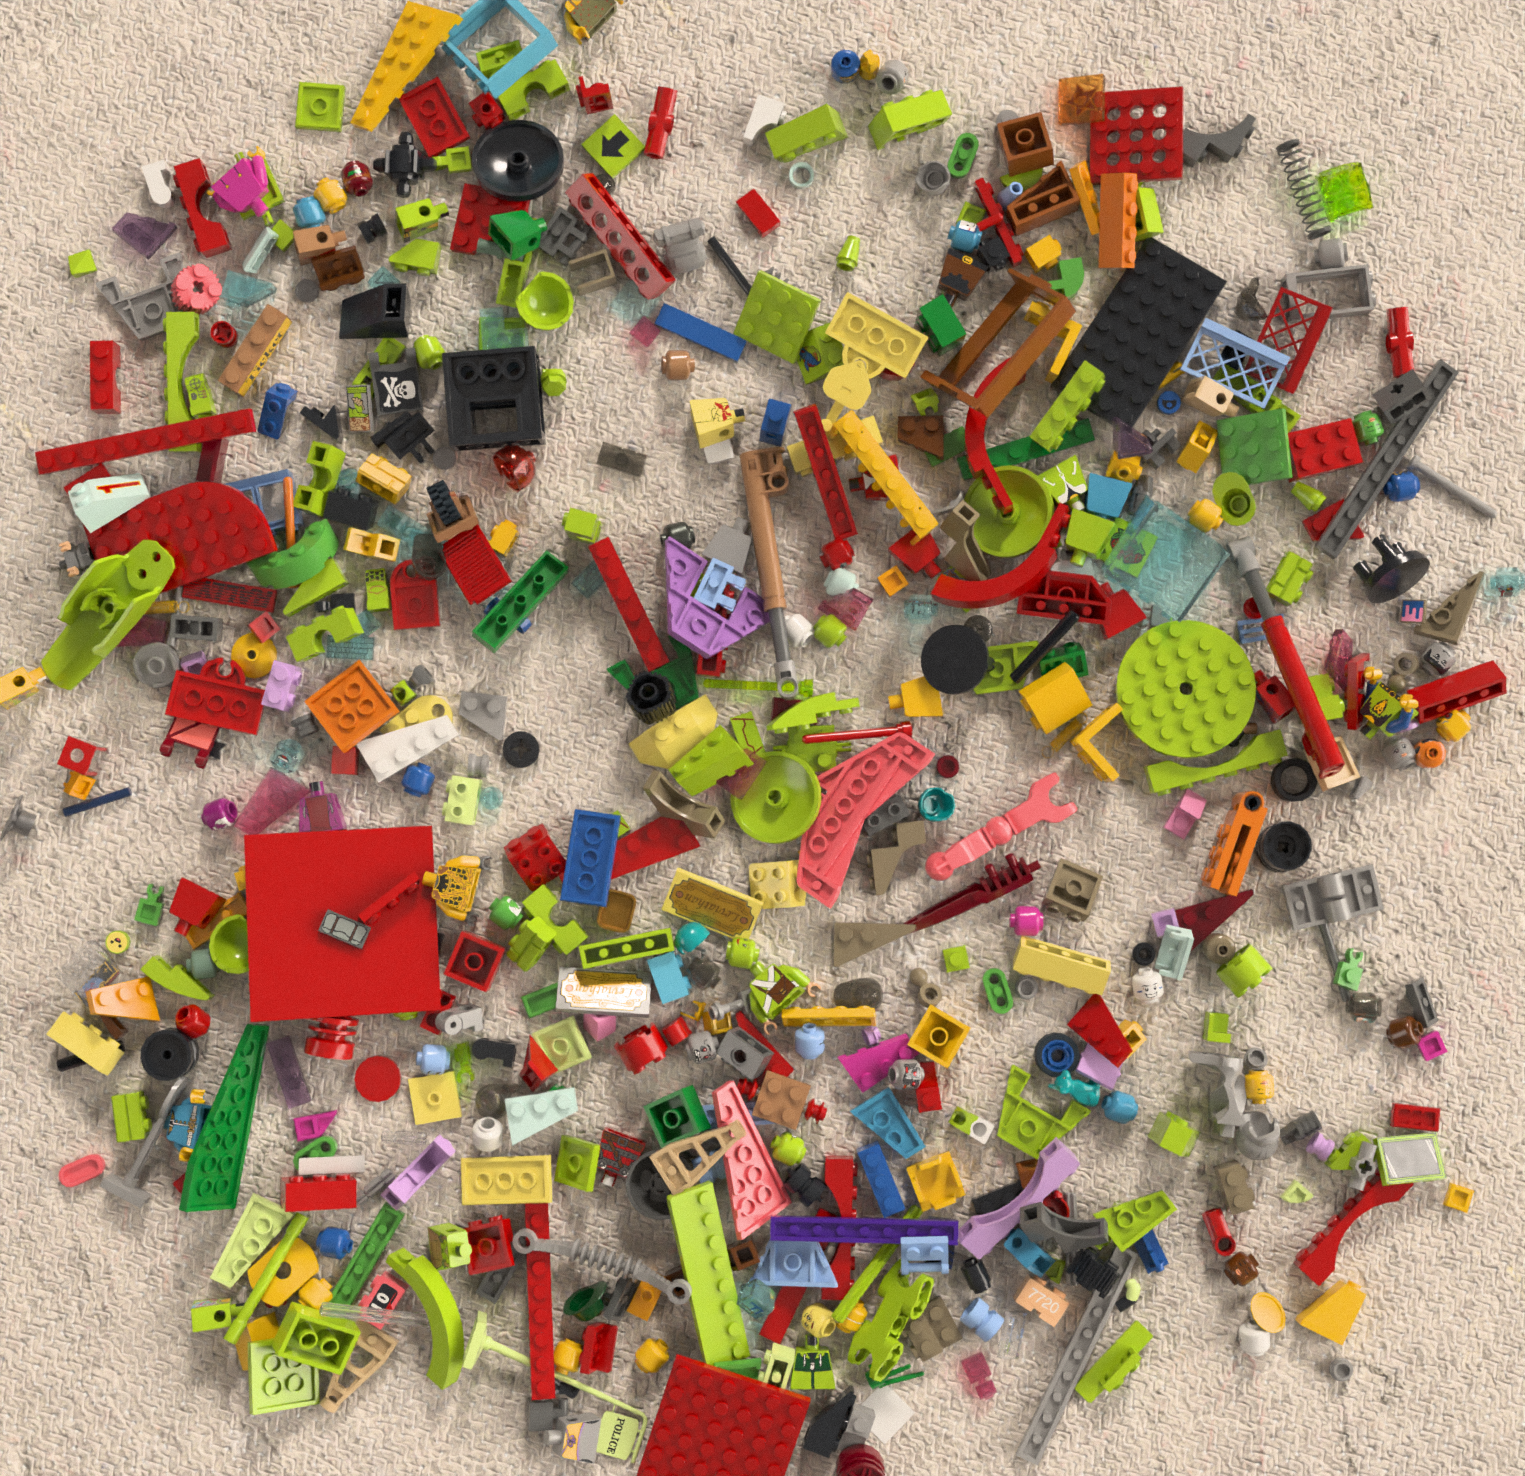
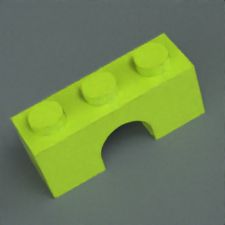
M556 59L552 61L546 60L534 71H528L497 97L510 121L516 120L530 112L526 101L527 94L530 91L541 89L546 92L551 101L570 90L569 83Z
M312 442L306 463L310 464L313 468V478L307 486L298 485L293 500L294 508L311 515L323 517L328 493L330 490L335 489L345 459V452L329 444Z
M570 507L569 513H564L562 526H564V531L570 539L592 545L598 542L602 522L599 521L597 514Z
M339 606L331 610L332 614L327 617L322 615L312 619L311 625L306 627L301 625L292 629L293 633L286 636V639L296 662L308 661L325 652L322 645V637L326 631L332 634L335 643H345L363 634L364 631L354 608Z
M543 884L522 902L525 906L522 909L530 919L539 916L546 922L547 926L555 930L557 935L553 939L555 942L552 945L560 954L564 952L568 955L584 942L589 935L575 919L565 926L556 925L552 921L551 910L560 901L548 886Z

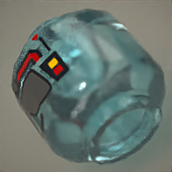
M1499 567L1496 569L1495 575L1490 576V589H1495L1498 597L1519 596L1521 591L1525 590V574L1518 567Z

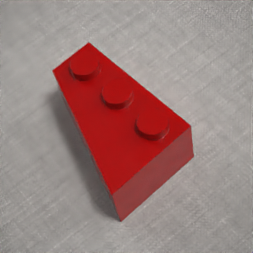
M349 1173L336 1174V1177H327L324 1174L313 1175V1177H280V1205L285 1212L356 1208L357 1180L354 1177H350Z

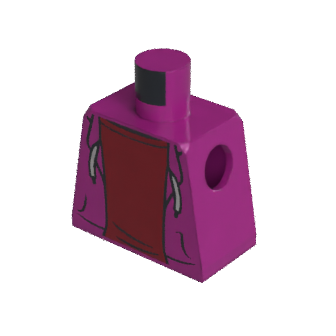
M323 781L309 783L311 796L300 798L299 832L347 829L336 793L325 794Z

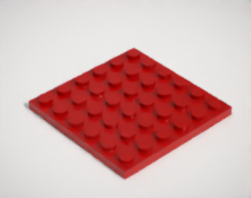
M676 1354L636 1476H785L811 1398Z

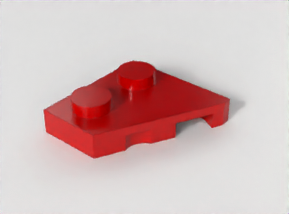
M1344 499L1301 521L1312 541L1319 540L1343 504ZM1359 525L1349 539L1360 540L1365 537Z

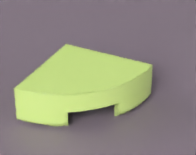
M1294 1179L1280 1197L1289 1203H1302L1310 1200L1314 1195Z

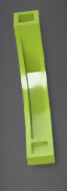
M403 1247L388 1255L385 1262L412 1287L426 1311L432 1332L433 1344L431 1363L426 1376L443 1390L458 1380L463 1364L464 1334L460 1314L450 1289L432 1263L424 1255L415 1258Z

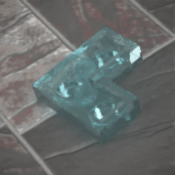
M502 307L479 309L483 350L529 346L527 328L505 330Z

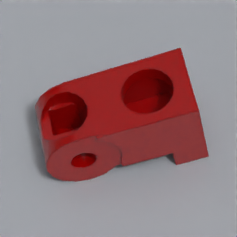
M440 989L441 1010L426 1011L419 1026L439 1036L442 1031L437 1029L435 1019L440 1012L452 1009L456 1000L455 995Z

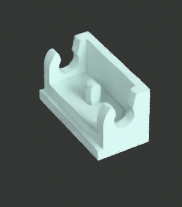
M1166 925L1154 965L1156 969H1159L1160 975L1182 981L1194 941L1191 930Z

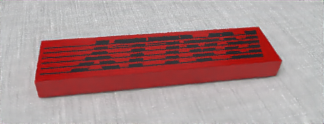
M203 578L184 585L182 597L274 613L278 591Z

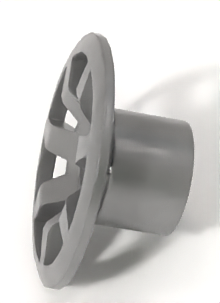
M20 795L16 801L9 820H7L2 831L0 841L11 830L28 836L37 815L21 809L20 805L23 795Z

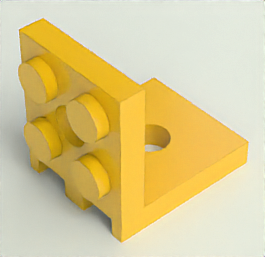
M1032 301L1023 320L1038 326L1050 312V307L1043 302L1037 301L1035 303ZM1069 320L1056 335L1064 339L1045 381L1052 384L1059 375L1080 332L1081 324Z
M1118 703L1109 705L1069 741L1079 752L1077 757L1085 765L1088 763L1094 769L1092 773L1100 782H1113L1120 775L1088 740L1123 710Z

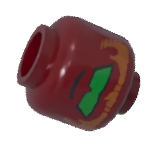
M355 160L345 164L341 171V179L345 191L357 197L366 195L373 187V179L369 167Z

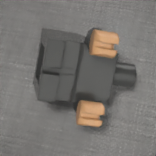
M68 541L59 544V547H62L60 551L64 552V560L59 561V566L62 570L67 569L69 577L81 576L83 570H87L95 561L88 542L80 543L77 546Z

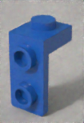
M275 383L266 391L257 429L259 433L274 439L280 438L287 406L296 399L297 390L284 383Z

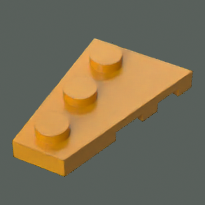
M1083 160L1076 163L1069 171L1080 198V204L1090 233L1094 235L1099 233L1100 211L1097 204V195L1090 182L1087 162Z
M148 976L85 991L90 1014L125 1017L151 1022L160 1021L151 979Z

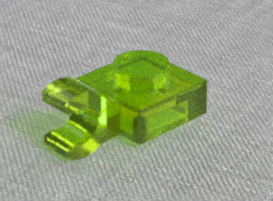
M469 1040L456 1044L457 1048H454L455 1061L459 1062L461 1070L457 1073V1082H463V1073H468L470 1081H474L475 1073L472 1069Z

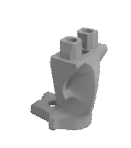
M1189 1051L1188 1056L1191 1062L1208 1066L1220 1073L1221 1080H1218L1217 1088L1209 1098L1208 1115L1214 1121L1213 1132L1218 1133L1222 1137L1234 1138L1235 1126L1242 1125L1241 1116L1246 1103L1245 1075L1243 1074L1244 1058L1219 1053Z

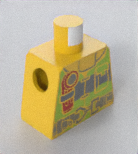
M41 666L30 672L21 667L1 677L0 705L8 710L38 693L39 689L36 684L47 679ZM25 681V684L19 687L20 683Z

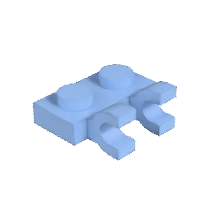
M712 558L694 598L715 610L718 604L733 612L736 600L722 593L727 583L742 591L746 584V579L732 574L733 566Z

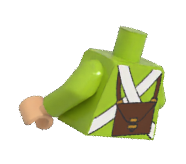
M758 961L750 968L751 973L756 977L749 984L751 988L749 993L750 1008L759 1022L763 1023L764 1032L770 1035V1032L766 1028L767 1025L772 1024L777 1030V1023L773 1019L782 1012V1009H786L805 992L804 987H806L807 994L815 997L810 992L812 986H816L821 990L819 984L810 982V978L795 967L784 964L777 967L773 963L765 968Z

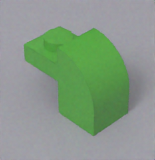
M1081 257L1059 261L1056 265L1058 280L1048 281L1052 285L1051 289L1063 294L1069 300L1077 294L1084 280Z

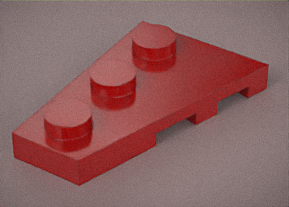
M1093 994L1067 1024L1117 1068L1133 1052L1110 1009L1104 1002L1102 995Z

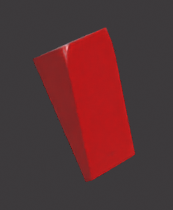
M752 189L736 201V204L761 238H764L781 226L780 220L755 189Z

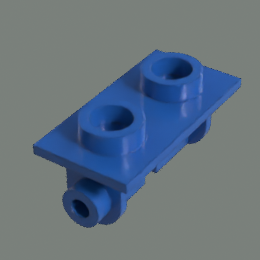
M1150 1230L1134 1243L1148 1274L1153 1271L1156 1273L1164 1270L1163 1266L1169 1264L1153 1230Z

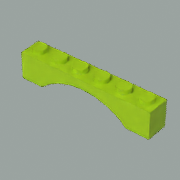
M166 312V318H163V330L166 332L163 351L167 355V364L164 365V376L167 378L164 397L165 401H168V410L165 411V423L168 425L194 420L184 399L182 382L186 359L192 347L200 338L199 314L195 312ZM202 443L170 449L169 451L174 453L201 452Z
M1278 729L1253 736L1247 746L1236 756L1216 766L1196 768L1166 760L1144 766L1143 769L1150 793L1157 792L1158 796L1172 793L1171 788L1179 786L1180 790L1194 787L1193 782L1199 780L1202 781V784L1216 781L1215 776L1224 774V778L1237 775V770L1246 768L1247 772L1259 769L1260 763L1268 762L1269 765L1281 763L1282 757L1288 756L1281 730Z

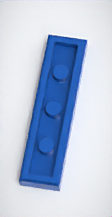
M666 303L663 304L655 321L656 326L737 363L747 343L746 340Z

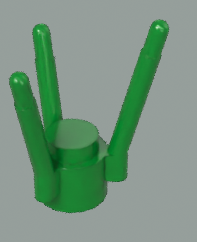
M907 1364L890 1371L881 1382L869 1377L870 1370L865 1372V1376L873 1390L877 1387L881 1389L890 1384L924 1376V1372L921 1371L888 1379L910 1369L911 1365Z

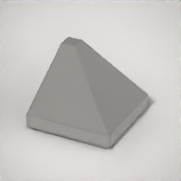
M1367 777L1356 779L1349 798L1359 799L1372 787L1373 783Z

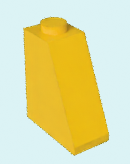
M1339 1280L1299 1313L1295 1320L1300 1325L1343 1345L1366 1294L1360 1290L1361 1285L1351 1280H1348L1347 1283Z

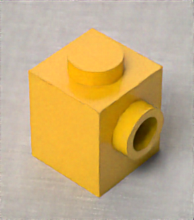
M1049 234L1025 250L1024 256L1034 272L1038 273L1044 268L1050 270L1057 265L1062 254L1060 252L1062 248L1056 239H1052Z

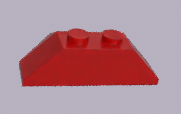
M1049 570L1034 587L1018 597L1017 614L1062 620L1072 610L1080 617L1077 622L1109 626L1112 601L1093 575Z

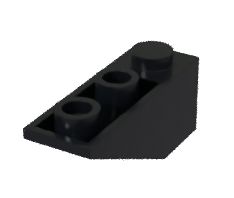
M850 1385L811 1419L802 1442L804 1449L827 1458L830 1457L831 1452H836L840 1441L837 1438L840 1430L844 1431L848 1421V1417L845 1416L848 1408H853L856 1400L853 1386Z

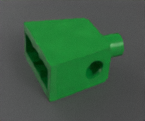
M524 210L490 216L488 235L512 261L539 247L541 233L547 231V224L543 218L533 220Z

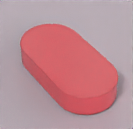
M98 1154L87 1155L63 1166L59 1171V1180L66 1187L77 1186L101 1175L105 1170V1161Z

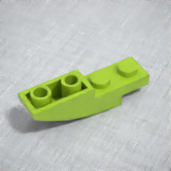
M835 692L817 695L787 708L776 716L766 728L767 731L774 730L775 734L788 732V727L796 726L797 731L810 729V724L817 723V718L831 716L830 711L839 710V714L852 713V708L860 707L859 699L852 698L836 701Z

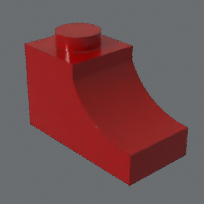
M934 1060L918 1062L924 1070V1079L921 1081L920 1086L914 1089L917 1110L919 1113L942 1110Z

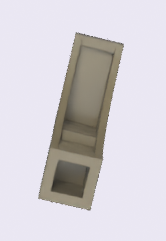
M653 770L643 786V790L662 817L683 820L693 835L715 839L725 822L716 806L702 803L686 795L671 784L661 771Z

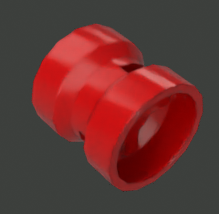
M218 321L211 327V337L218 345L223 348H231L236 345L238 332L228 322Z

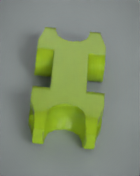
M901 1258L884 1276L878 1288V1296L883 1298V1301L872 1322L870 1320L863 1322L860 1329L855 1332L848 1352L847 1361L858 1366L871 1353L873 1360L869 1377L879 1382L897 1364L904 1348L898 1339L909 1317L916 1320L924 1312L934 1284V1278L922 1274L909 1286V1275L899 1273Z

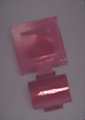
M982 1351L961 1360L970 1383L979 1381V1385L975 1389L980 1400L993 1398V1394L997 1393L992 1379L989 1381L985 1379L992 1375Z

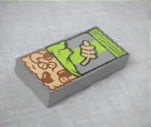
M347 385L346 398L349 432L374 431L370 385Z

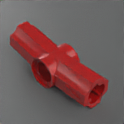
M658 86L654 109L649 117V132L644 150V155L652 159L664 158L668 136L671 135L674 123L673 112L677 90Z
M1408 307L1386 309L1388 333L1386 334L1385 345L1387 353L1391 356L1393 378H1399L1411 369L1414 370L1412 356L1414 336L1409 327Z

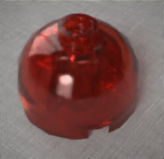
M508 445L494 453L493 461L500 476L504 474L510 480L506 484L513 491H521L535 478L536 467L534 463L536 458L530 450L526 451L517 445Z

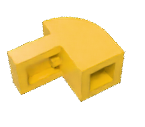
M348 528L343 550L372 559L395 562L401 539L380 533L373 534L355 528Z

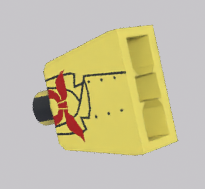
M725 398L690 400L691 418L700 449L733 438L734 424L745 422L743 408L730 410L728 401Z

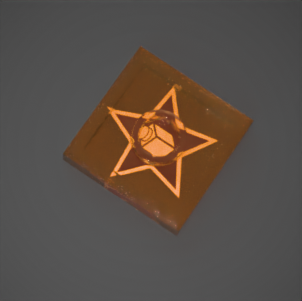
M1104 74L1059 79L1058 124L1060 126L1104 121Z

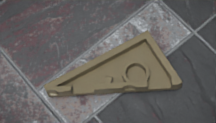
M1479 571L1476 575L1469 578L1467 584L1458 592L1452 593L1442 602L1439 608L1434 609L1429 614L1430 617L1426 619L1425 624L1420 626L1417 624L1414 627V634L1458 645L1484 579V572Z
M835 922L834 967L845 964L915 931L916 924Z

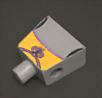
M592 1412L559 1417L555 1430H545L543 1436L544 1444L553 1445V1451L562 1458L594 1464L601 1419Z

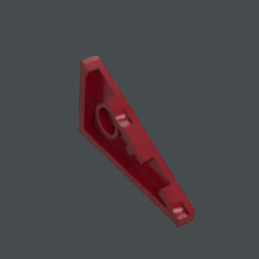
M1253 889L1238 892L1237 897L1226 895L1175 909L1179 927L1192 931L1194 941L1191 951L1254 895Z

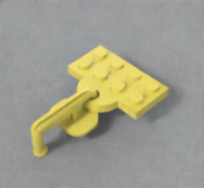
M849 292L846 293L825 334L845 344L842 352L844 365L832 368L823 383L824 393L835 400L826 419L821 420L825 433L831 430L844 406L852 410H857L864 406L872 391L869 382L870 378L881 374L885 368L907 378L929 338Z

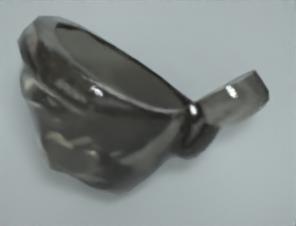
M1252 278L1248 287H1244L1240 291L1234 309L1236 316L1240 320L1260 321L1268 317L1255 296L1259 288L1258 278Z
M494 1083L481 1087L476 1093L475 1098L478 1113L483 1118H502L507 1114L505 1098H510L512 1094L520 1091L522 1085L516 1083L504 1085Z

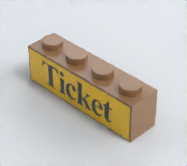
M267 304L218 381L243 398L292 324L291 319Z

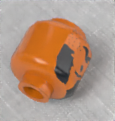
M1423 739L1414 745L1416 751L1415 763L1419 767H1438L1446 757L1444 745L1436 739Z

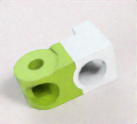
M956 1106L948 1121L957 1129L983 1144H986L995 1127V1124L972 1114L959 1106Z

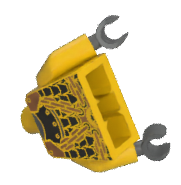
M462 855L448 860L445 866H439L437 874L425 872L422 884L434 887L432 898L436 899L437 906L447 916L460 921L465 920L470 926L476 925L469 921V918L473 915L479 917V915L472 911L471 908L481 869L490 870L492 868L484 866L485 859H492L490 856L479 858L477 856Z

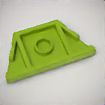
M1038 640L987 647L989 657L995 661V664L992 663L995 668L990 672H986L979 685L972 689L974 693L979 695L1023 689L1026 676L1017 684L1010 678V674L1038 645Z

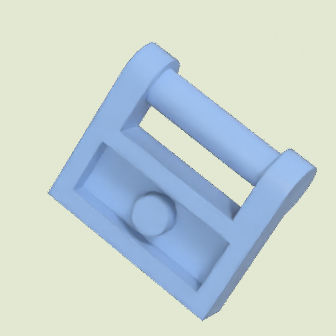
M948 1236L901 1237L902 1275H909V1272H941V1274H949ZM941 1260V1262L908 1263V1261Z

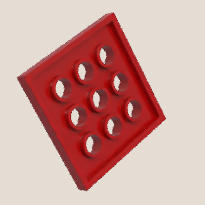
M1183 86L1096 92L1092 101L1098 111L1091 110L1090 182L1092 185H1101V174L1110 173L1137 174L1138 182L1183 180ZM1157 107L1166 108V113L1162 117L1154 116V110ZM1134 109H1142L1143 115L1140 118L1133 119L1131 117V112ZM1118 110L1120 111V116L1116 120H1109V112ZM1158 129L1166 131L1165 137L1161 140L1153 138L1155 131ZM1134 131H1141L1143 137L1135 142L1130 139L1131 134ZM1111 133H1119L1120 138L1117 142H1108V136ZM1157 152H1164L1166 154L1164 161L1160 163L1154 162L1153 157ZM1135 153L1143 156L1142 161L1138 164L1130 162L1131 156ZM1111 155H1118L1120 157L1116 165L1111 166L1107 163Z

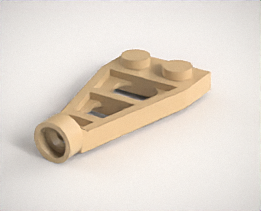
M736 1119L727 1126L669 1143L651 1154L650 1159L671 1193L675 1195L683 1192L684 1189L692 1187L737 1140L745 1137L747 1133L741 1122ZM729 1130H731L734 1137L730 1136ZM717 1138L721 1148L711 1156H708L701 1144L708 1139ZM696 1149L701 1156L700 1164L694 1170L688 1171L679 1158L680 1152Z
M361 1317L355 1323L361 1332L355 1346H361L370 1352L373 1358L365 1367L358 1368L351 1363L349 1357L345 1368L356 1374L357 1378L347 1388L338 1383L340 1375L333 1373L327 1392L320 1401V1405L331 1413H336L341 1403L386 1362L399 1342L382 1329H378Z

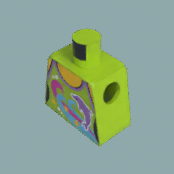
M231 1297L194 1300L191 1307L193 1332L230 1327L233 1318L238 1316L245 1303L232 1304ZM222 1310L225 1312V1315H219L217 1311Z

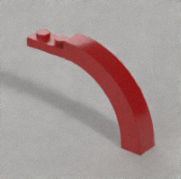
M1011 357L995 367L986 376L973 397L977 399ZM1026 373L1021 377V379L1016 383L1014 387L1025 382ZM969 407L965 425L967 462L974 480L981 477L985 489H990L993 494L992 501L997 510L1001 509L1003 515L1012 511L1013 503L987 455L984 430L988 418Z
M1059 503L1036 548L1018 567L1002 576L983 581H964L941 574L931 592L933 600L951 607L978 609L1003 604L1026 593L1047 574L1058 558L1056 550L1053 548H1056L1061 538L1059 534L1063 527L1066 528L1070 523L1069 507Z

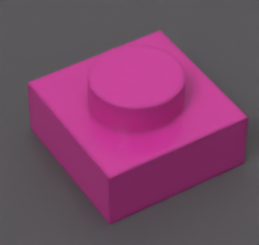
M1438 1030L1421 1036V1041L1417 1044L1424 1061H1429L1448 1052Z

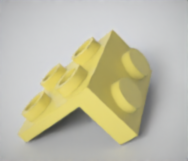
M799 860L752 863L749 865L751 897L764 902L761 909L805 906L806 892L797 884Z

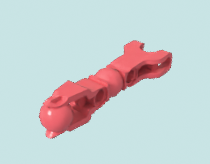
M1051 773L1031 785L1026 801L1006 812L1002 817L996 816L991 818L985 827H981L957 841L945 852L932 853L925 863L926 872L930 878L936 881L946 880L952 875L955 868L974 861L995 848L996 845L1007 844L1013 835L1020 833L1038 821L1043 820L1048 823L1061 822L1075 813L1078 808L1073 802L1066 803L1060 807L1050 802L1048 797L1049 790L1059 782L1057 773Z

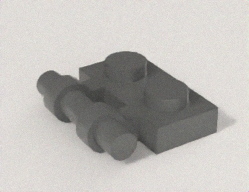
M559 207L547 224V231L541 233L538 248L553 259L558 251L561 252L563 257L559 263L567 267L568 261L574 260L577 256L576 252L581 245L586 244L588 241V235L592 229L585 224L581 231L575 228L579 223V219L562 207ZM572 235L575 239L568 248L564 243Z

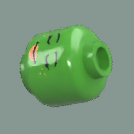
M1371 410L1353 416L1354 420H1352L1357 442H1364L1365 446L1379 442L1378 437L1384 434L1380 416L1377 413H1372Z

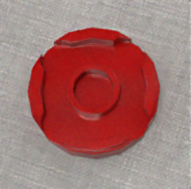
M376 1055L367 1058L359 1065L354 1080L356 1089L362 1097L369 1101L381 1102L388 1100L397 1093L401 1086L402 1076L395 1061L387 1056Z

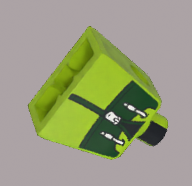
M811 1333L805 1334V1346H797L795 1348L790 1379L791 1389H835L828 1346H819V1338L814 1337Z

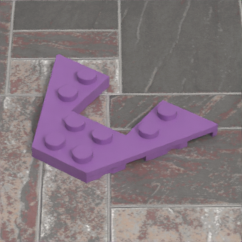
M669 536L665 540L667 620L668 634L708 659L770 622L769 613L764 612V600L747 587L741 591L733 612L730 613L728 619H725L690 596L708 561Z

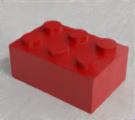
M1351 418L1288 433L1293 477L1288 479L1289 483L1352 468L1363 462Z

